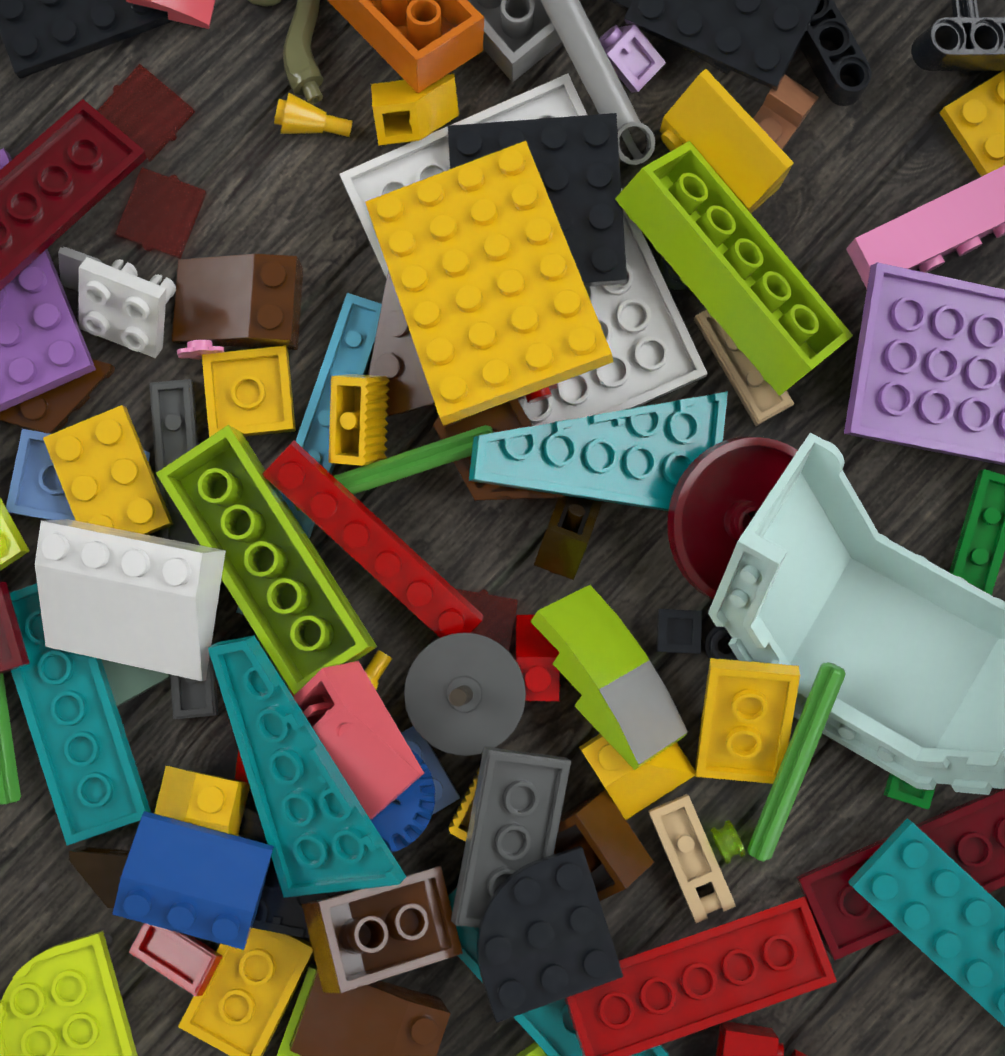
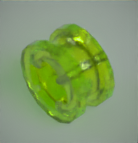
M730 820L724 821V826L721 829L710 828L713 840L726 864L731 863V858L734 855H739L741 858L746 856L743 844Z

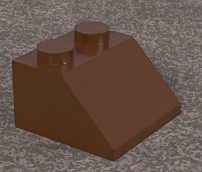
M606 790L579 803L560 817L554 854L576 846L583 848L599 901L627 889L654 863Z

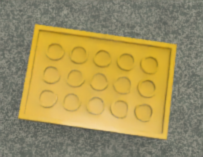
M526 141L365 201L443 426L614 362L611 350Z

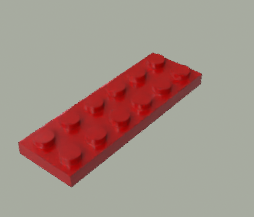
M806 896L618 960L623 973L622 978L564 999L583 1056H631L837 982Z

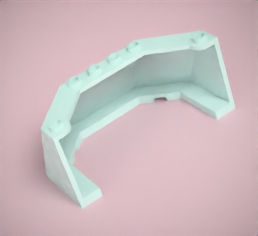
M809 433L737 541L709 609V616L717 627L726 628L732 637L728 645L739 661L799 666L800 680L793 717L800 718L820 665L827 662L836 664L845 670L846 675L822 732L824 735L917 789L934 790L936 784H949L955 792L989 795L992 788L1005 789V601L989 595L969 584L963 578L947 572L929 562L923 556L914 554L889 540L886 536L879 534L842 470L845 463L842 453L833 443Z

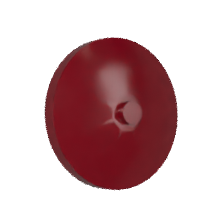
M733 438L720 442L704 451L682 474L674 489L668 511L669 545L682 575L704 596L714 600L737 541L798 450L794 447L770 438Z

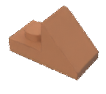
M784 75L778 90L771 89L763 105L753 119L783 150L819 97L787 75Z

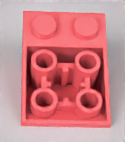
M359 661L322 668L293 696L370 820L424 774L420 764Z

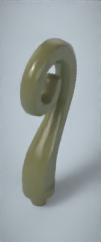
M282 0L248 1L253 5L267 7L274 6ZM298 0L284 43V69L294 94L304 95L308 103L316 104L323 99L319 86L323 83V77L313 57L311 41L318 17L320 0Z

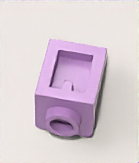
M615 25L607 30L599 39L617 76L631 93L639 92L666 63L636 25L623 27Z

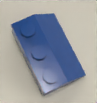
M144 811L121 875L112 915L244 950L256 917L274 846Z

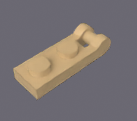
M685 794L648 810L695 923L708 919L707 914L720 908L724 912L736 907L689 795ZM711 882L714 892L699 898L696 888Z

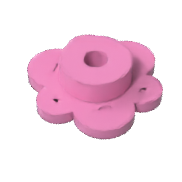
M193 340L187 342V348L178 349L177 355L178 358L200 360L202 359V354L222 353L225 350L224 347L213 346L211 340Z

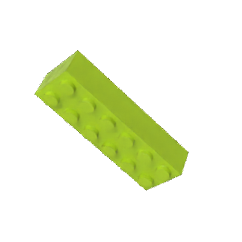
M690 141L643 167L615 198L627 216L653 244L655 250L664 257L679 275L681 281L690 288L705 306L708 313L720 324L734 341L737 348L746 355L761 373L763 379L771 385L779 396L853 336Z
M227 425L156 472V475L201 546L226 550L222 581L290 690L295 695L322 668L355 662L377 648V645L278 489L262 475L265 468L242 432Z

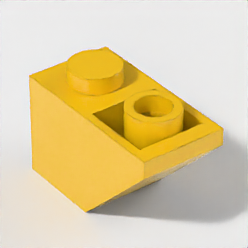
M447 74L418 94L405 80L371 84L372 107L379 146L422 140L459 116L454 74Z

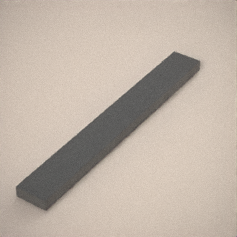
M192 379L149 383L156 472L199 445L195 387ZM156 475L157 485L173 522V525L160 530V538L200 545ZM209 657L205 681L170 674L173 719L219 715L216 673L211 657Z

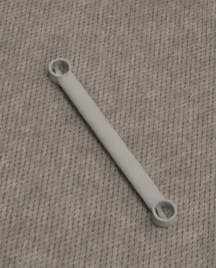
M541 0L598 113H617L618 144L620 142L619 138L622 136L634 158L630 160V158L624 156L619 146V160L633 165L645 162L651 157L655 149L654 134L648 126L641 123L580 1ZM636 126L645 133L647 148L643 154L635 145L629 132V127Z

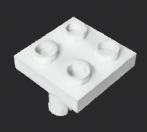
M86 257L79 266V329L128 347L133 351L156 358L163 348L165 305L176 292L174 282L166 277L161 285H159L162 281V275L159 274L154 275L150 281L137 277L136 268L129 262L120 270L124 260H115L112 266Z

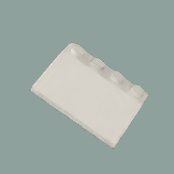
M70 519L41 521L35 558V571L45 646L193 680L205 681L210 657L208 647L212 644L226 550Z

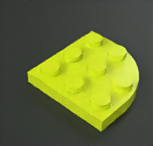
M103 931L58 944L41 952L22 966L12 977L13 979L0 1001V1056H138Z

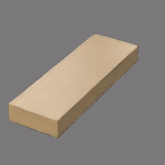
M707 309L694 317V321L755 426L794 405L787 391L779 396L771 385L763 379L761 373L746 355L737 348L734 341L708 313Z

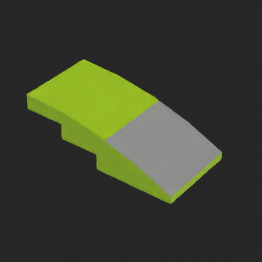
M591 585L536 612L531 623L560 652L553 665L582 695L575 704V707L634 770L685 737L688 731L669 691L648 656L619 616Z

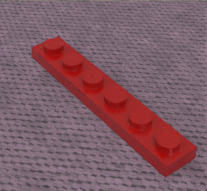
M295 440L262 473L267 480L440 638L456 633H470L482 622L484 615Z

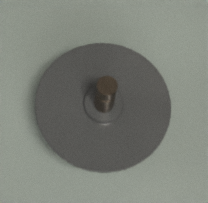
M456 633L435 640L416 657L409 669L405 682V705L414 728L429 744L441 751L454 755H476L483 753L484 747H497L514 732L524 712L526 686L517 661L505 647L483 635Z

